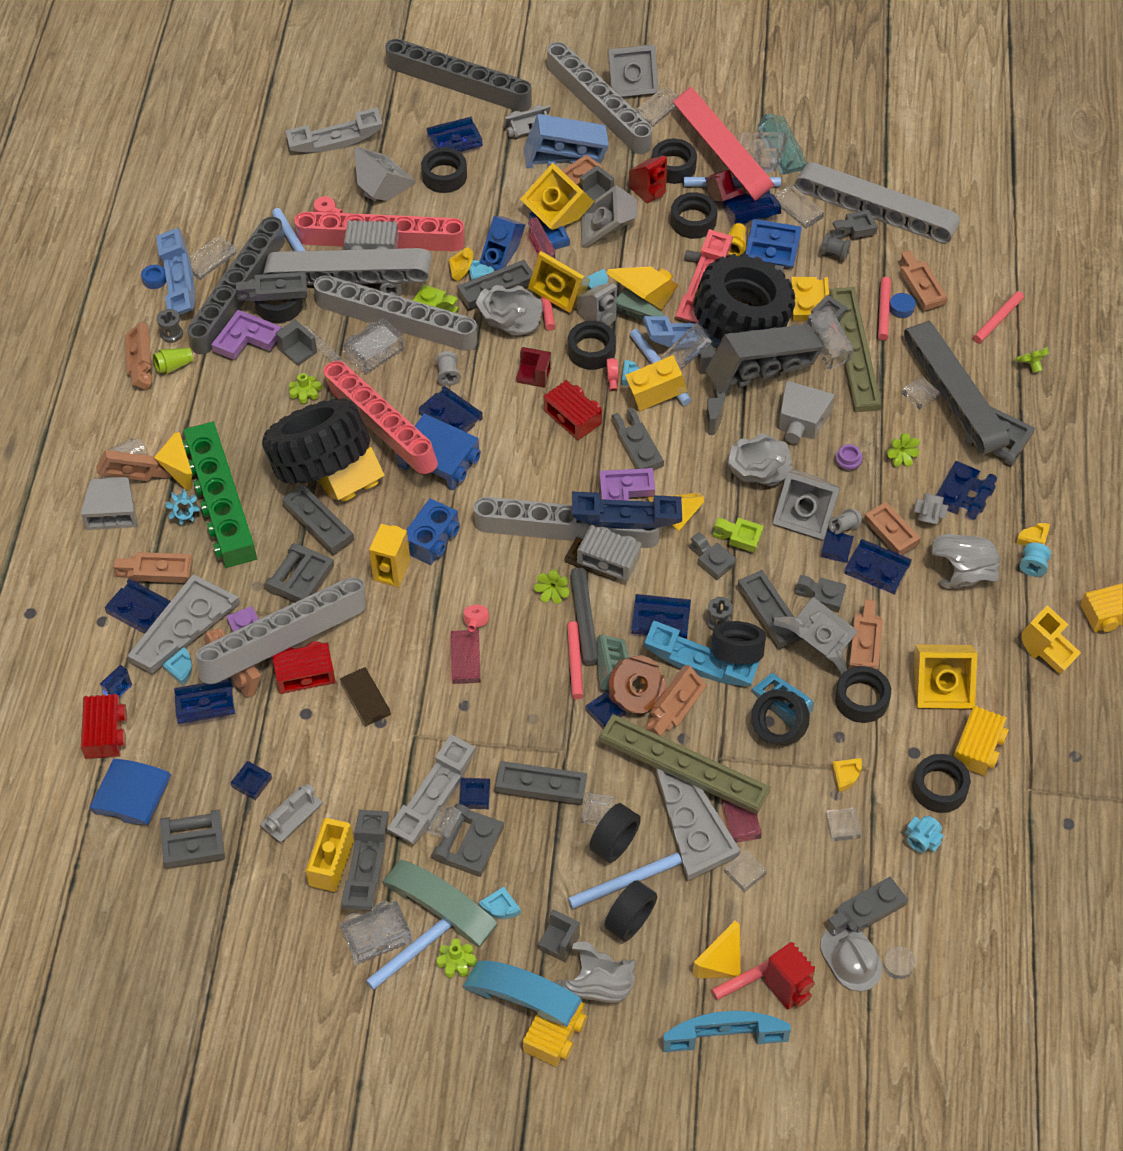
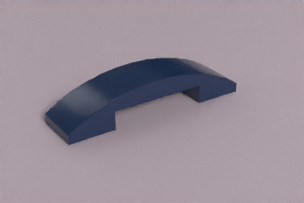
M572 491V517L589 524L618 529L665 527L682 522V499L680 496L654 495L653 502L600 499V493Z

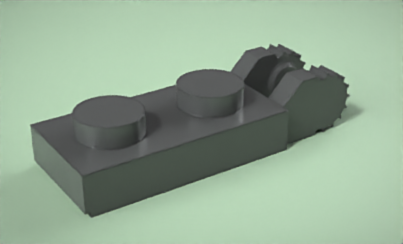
M634 408L627 409L626 411L627 418L632 425L625 428L619 413L612 414V422L618 432V438L636 469L653 468V470L663 467L664 460L642 422L640 423L639 416Z

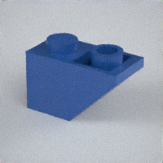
M493 216L480 258V264L488 267L491 266L495 270L506 267L519 247L526 224L504 216Z

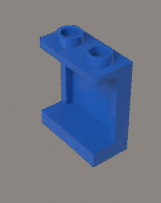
M423 414L415 427L432 443L438 460V466L432 473L445 478L448 488L454 490L458 483L464 481L472 464L475 465L480 458L479 438ZM397 454L398 467L408 470L410 465Z

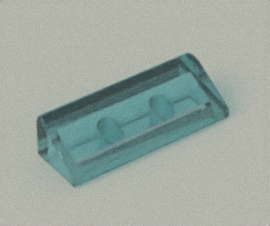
M766 113L758 124V129L780 174L802 171L807 161L786 119Z

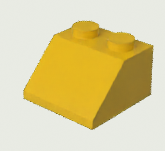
M540 251L528 289L571 313L578 305V296L587 291L590 279Z
M369 447L366 453L360 456L359 460L355 463H351L347 468L339 470L331 476L322 477L317 481L331 499L343 502L353 498L356 495L355 491L361 488L369 489L379 483L378 479L385 475L372 447Z
M915 644L914 681L917 708H973L975 706L978 653L972 645Z

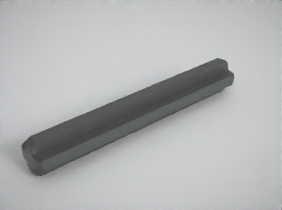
M574 568L571 570V580L583 663L587 666L596 665L598 663V650L586 570L584 568Z

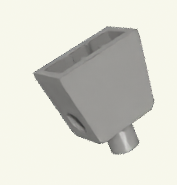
M787 381L779 429L786 432L785 439L790 443L797 444L802 436L809 439L815 438L832 413L835 394Z
M104 476V478L92 479L89 482L81 511L86 530L138 527L129 478Z

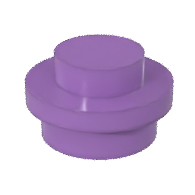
M844 445L836 453V463L843 469H856L862 463V453L855 445Z

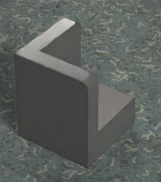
M598 165L580 177V188L593 200L614 187V178Z
M293 320L275 333L278 350L297 366L317 353L315 336L297 320Z
M552 910L550 913V925L541 938L538 949L566 962L573 950V944L580 938V922L556 910Z

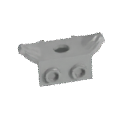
M812 597L797 617H775V626L787 628L795 632L800 638L805 639L835 663L841 676L847 671L842 651L858 630L824 604Z

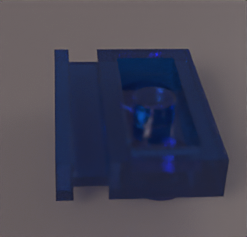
M472 116L426 128L427 136L430 138L433 149L446 147L463 152L483 146L482 137L475 123H473Z
M770 190L756 201L749 193L723 201L724 209L727 208V213L735 224H743L753 219L770 218L773 215L781 214V204L773 194H770Z
M443 386L442 391L435 393L418 408L419 415H429L464 432H469L478 420L481 421L483 419V412L446 386Z
M861 539L845 568L844 574L895 595L908 568L911 566L912 559Z
M128 579L127 585L124 588L121 587L104 608L110 616L145 634L171 601Z
M636 594L631 634L648 635L654 620L680 630L678 636L687 639L691 599Z
M231 678L212 684L201 683L174 688L178 724L236 714Z

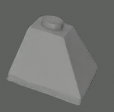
M356 147L354 152L357 184L365 191L364 195L373 201H377V199L389 201L415 184L416 180L387 155Z
M617 185L595 199L591 207L581 216L582 246L587 248L620 230L628 223L633 222L637 218V199Z
M795 469L787 472L772 524L824 540L840 487L818 476Z

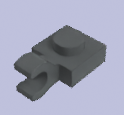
M869 210L846 214L845 220L833 222L835 230L831 231V235L840 240L850 233L853 238L869 236L877 233L878 226Z
M700 532L691 537L690 540L693 543L689 548L700 556L697 564L715 580H719L736 565L737 559L719 543L711 547L705 536Z
M800 575L795 594L803 597H814L831 611L839 613L847 585L821 577L817 584L812 578Z

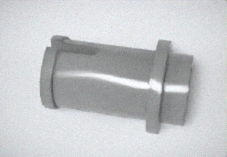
M849 508L843 514L832 517L828 525L832 532L835 531V534H839L847 529H857L862 522V516L858 510Z

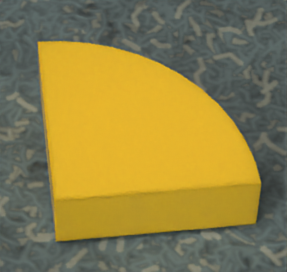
M469 247L464 248L448 259L452 278L457 282L465 276L472 264L473 250Z
M1037 523L1036 526L1023 529L1018 536L1016 544L1026 546L1029 543H1041L1045 545L1050 524Z
M861 758L834 761L832 763L838 792L849 789L857 782L862 769Z

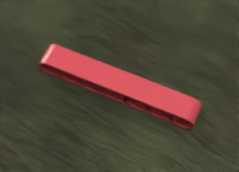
M691 86L672 101L755 201L775 186L765 171Z
M301 212L294 219L297 237L301 244L344 247L347 221L351 220L353 222L355 220L358 222L360 220L363 222L365 220L368 222L370 220L371 222H397L399 234L397 249L422 248L432 251H459L465 246L464 223L457 218Z
M332 361L324 367L323 373L332 394L339 400L344 398L355 403L364 423L416 472L427 474L437 468L438 460L430 440L342 361Z

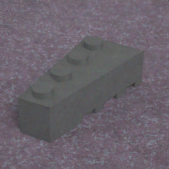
M809 324L725 334L722 338L720 345L706 368V372L719 393L728 391V386L738 384L739 387L749 385V380L761 376L762 380L771 378L779 370L787 373L813 365L824 346Z

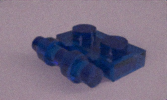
M955 461L936 495L944 497L943 504L948 505L947 511L958 515L961 508H965L968 510L966 513L967 517L976 519L978 514L982 513L985 509L986 499L996 489L997 477L994 474H988L986 479L979 480L980 470ZM971 490L977 492L976 497L969 496Z

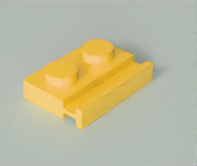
M791 277L792 289H794L796 304L792 313L793 321L806 322L811 317V310L823 298L829 295L828 277H824V280H819L817 277Z

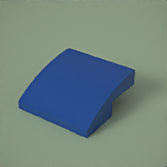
M753 219L745 254H749V257L755 258V256L760 257L766 263L770 262L786 268H794L802 227Z
M113 758L89 808L95 814L119 816L124 823L148 825L171 774L168 771L151 765Z

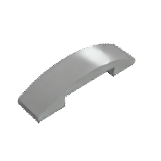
M378 107L355 113L356 120L314 131H310L309 125L286 130L290 150L296 152H325L356 144L383 128Z
M451 734L436 755V764L409 804L401 807L387 830L413 845L427 831L451 798L473 758L476 747Z

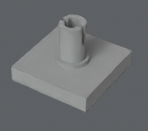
M654 44L608 49L610 87L617 94L623 97L658 93L656 49Z

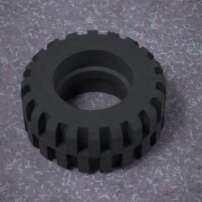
M729 254L726 258L723 256L714 260L703 272L693 299L694 314L703 330L707 329L708 335L713 339L716 337L720 340L719 343H721L724 335L729 333L787 327L796 304L795 292L792 289L793 286L790 280L785 279V274L780 269H775L774 264L766 263L757 256L755 258L749 257V254H741L740 256ZM733 297L749 301L755 306L743 304L734 299Z
M344 398L320 401L317 404H310L303 409L293 411L290 415L284 416L277 423L272 424L270 429L265 431L262 439V446L276 478L286 484L308 483V481H316L322 477L331 476L359 460V457L366 453L370 445V436L357 405Z

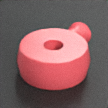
M327 196L319 197L313 205L314 212L343 213L341 209L336 208L335 201Z
M610 358L606 360L607 381L610 386L609 390L615 391L618 389V361L615 358Z
M476 604L465 608L463 619L465 624L468 625L467 629L470 632H474L476 627L487 624L489 612L485 606Z

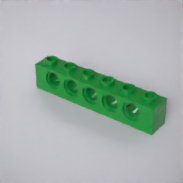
M212 421L183 429L186 440L182 442L186 455L191 456V460L188 462L192 476L196 475L198 479L193 481L198 497L203 496L204 501L200 502L204 517L209 516L211 522L206 523L210 538L216 537L217 543L213 544L217 560L222 558L225 568L257 560L254 542L215 422Z

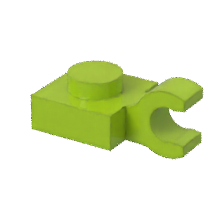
M425 284L413 299V301L457 313L459 307L454 306L458 301L457 297L446 295V291Z
M717 518L712 536L718 539L730 538L729 545L755 553L764 526L741 518L737 519L736 524L723 518Z

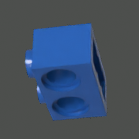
M429 498L407 528L410 556L429 565H432L437 557L440 558L446 549L447 542L451 537L454 538L460 529L458 511Z

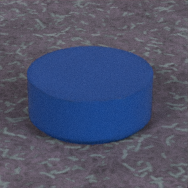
M149 265L141 272L143 285L149 289L161 288L167 282L165 269L160 265Z
M906 293L893 295L890 300V312L900 318L911 316L915 309V299Z

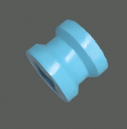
M1041 543L1027 544L1023 550L1024 557L1020 562L1021 571L1033 577L1045 575L1048 569L1047 562L1051 557V550Z

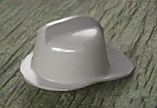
M849 929L842 931L834 937L829 930L825 931L821 938L820 949L840 983L850 990L860 992L874 987L882 976V964L876 948L869 942L867 937L861 931L857 933L856 931L851 932Z

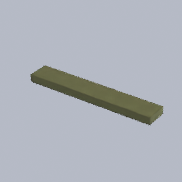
M855 287L830 289L829 295L847 307V312L836 326L854 412L881 410L880 396Z
M612 714L599 736V742L758 815L770 792V786Z

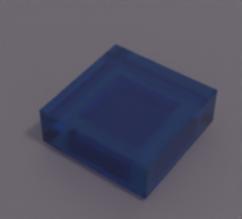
M827 530L821 557L848 563L854 536L843 533L835 534V532Z
M119 665L100 683L104 695L117 694L120 697L132 686L128 670Z
M608 690L585 706V711L602 729H604L612 714L620 718L626 715V711L611 701Z
M247 760L230 783L232 788L256 801L273 778L271 773Z
M461 778L459 804L469 809H489L490 779Z

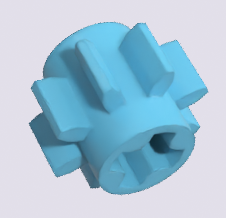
M185 489L178 495L171 492L172 501L165 502L167 508L173 509L168 514L169 518L172 519L176 516L180 524L183 523L184 519L188 518L194 521L193 512L200 511L198 505L192 504L197 499L196 495L187 496ZM178 503L186 504L187 510L179 509Z
M915 816L907 825L908 829L905 832L908 835L907 842L914 850L925 853L929 848L932 852H935L942 843L941 840L944 837L940 833L942 826L936 819L924 816L920 821Z

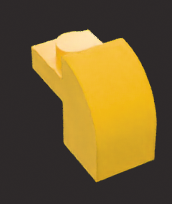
M1047 605L1023 630L1022 641L1026 650L1034 659L1038 656L1042 657L1052 668L1061 674L1081 652L1060 634L1069 624Z

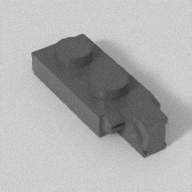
M306 273L255 275V279L247 282H236L237 300L266 301L308 298Z
M890 876L842 903L835 910L837 914L828 919L829 922L826 927L833 937L846 929L859 933L906 906L908 898Z

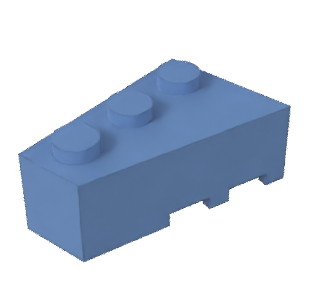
M537 114L523 148L526 168H533V164L548 163V167L552 163L556 165L559 162H571L572 164L585 155H588L597 163H601L609 147L606 125Z

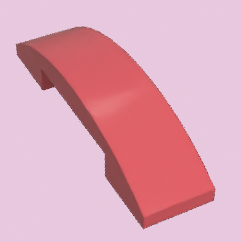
M709 229L701 249V258L686 295H683L675 317L677 319L690 323H699L694 314L693 299L701 277L710 263L724 256L726 258L729 255L733 236Z

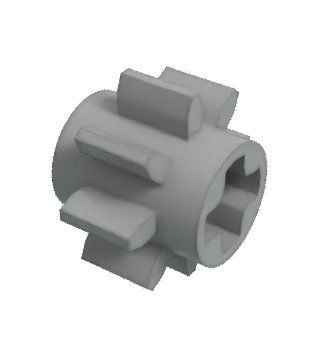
M924 493L922 500L916 499L914 512L919 513L918 520L938 524L939 517L946 518L948 505L943 504L944 497Z

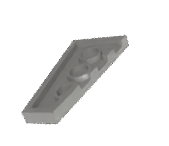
M193 574L127 655L129 662L150 673H154L183 647L185 648L240 603L239 597Z
M657 769V779L687 881L739 857L741 850L704 791Z

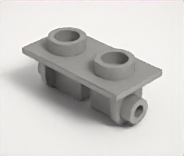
M537 105L526 112H512L505 117L503 128H507L509 137L517 138L528 135L530 133L528 125L533 126L537 114L549 115L551 106L543 107L542 105Z
M310 784L301 785L260 826L282 843L323 802L314 795L315 790Z

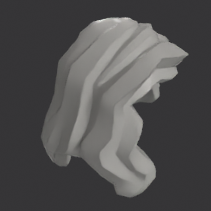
M495 285L491 290L483 289L476 301L479 311L490 326L502 329L511 335L532 333L540 326L539 322L543 312L541 299L534 297L531 292L522 286L505 289L503 286Z
M761 433L751 440L747 438L740 439L731 447L728 456L730 470L742 482L761 483L769 486L777 485L785 480L787 472L793 469L791 466L790 450L786 442L777 441L774 437L767 436L765 433Z
M943 534L933 539V555L946 557L954 566L951 580H940L941 586L947 589H956L964 586H973L980 580H999L997 569L1000 566V557L995 545L988 539L954 534Z
M576 942L573 944L572 949L580 952L581 972L572 981L557 979V984L584 1000L606 1003L623 1001L630 994L634 986L636 960L627 961L623 959L614 962L608 954L598 952L588 942Z

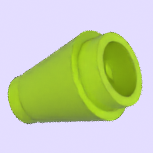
M189 347L159 349L158 353L153 354V362L159 374H168L193 362V355Z

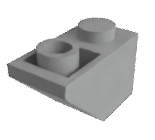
M614 283L597 285L578 296V315L585 321L595 320L610 326L616 320L617 286Z

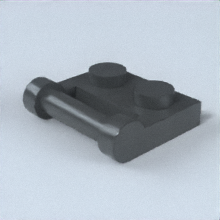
M991 407L1004 425L1009 436L1008 446L1012 448L1008 450L1002 447L990 453L1004 459L1005 463L1013 466L1019 454L1032 437L1035 428ZM967 434L964 443L970 446L975 445Z
M293 543L288 549L289 554L272 578H268L263 586L271 594H279L297 602L317 592L334 567V559L300 544ZM302 559V561L295 569L291 577L288 579L286 584L283 583L282 581L285 579V577L290 572V570L297 562V560Z
M455 804L451 812L453 817L439 846L434 848L431 857L439 863L482 877L504 829V822L471 811L464 805ZM466 822L471 825L457 855L450 853L449 851L462 823Z
M220 809L211 810V814L170 820V817L160 818L163 864L165 868L225 859ZM212 825L211 829H204L172 835L173 831Z

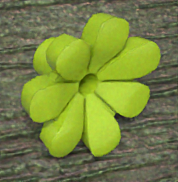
M1045 347L1040 351L1036 350L1030 354L1026 353L1015 357L1017 362L1030 363L1032 372L1035 373L1043 370L1040 360L1049 354L1048 347Z
M301 373L297 376V381L290 382L289 396L292 399L299 396V402L305 404L308 402V397L313 400L319 398L317 391L322 390V384L320 381H317L316 377H308L307 374Z
M901 433L899 439L894 438L891 441V448L887 450V456L893 458L892 463L894 466L899 467L903 462L906 467H909L913 464L911 456L917 457L920 453V450L915 448L920 444V441L915 437L910 438V435L907 433Z
M551 569L548 575L542 572L537 576L539 582L534 585V590L536 592H543L540 596L542 602L547 603L552 598L554 603L559 604L562 602V597L567 598L569 596L570 589L566 587L568 579L565 576L558 575L557 570Z
M453 939L450 947L447 945L440 947L439 954L441 956L437 958L436 965L439 968L446 966L445 976L448 978L454 977L456 971H458L461 977L469 974L467 965L475 966L477 959L473 955L474 949L472 945L465 944L461 946L459 939Z

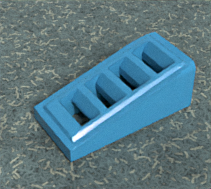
M774 673L768 675L752 688V693L759 698L766 692L764 689L772 683L775 686L772 689H784L800 696L807 704L809 713L813 711L814 702L807 695ZM781 701L774 702L769 708L791 728L793 727L796 712L795 709L792 710L790 708L792 705L789 702L785 704Z

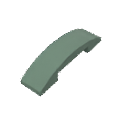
M400 859L382 881L383 885L407 900L410 897L454 926L457 934L478 948L482 946L498 925L486 911L458 889L433 873L408 861Z

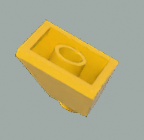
M554 163L546 169L520 198L551 230L579 220L595 202Z
M649 266L608 269L606 272L607 275L660 310H663L678 287V284L671 280L674 275L662 267L659 271Z

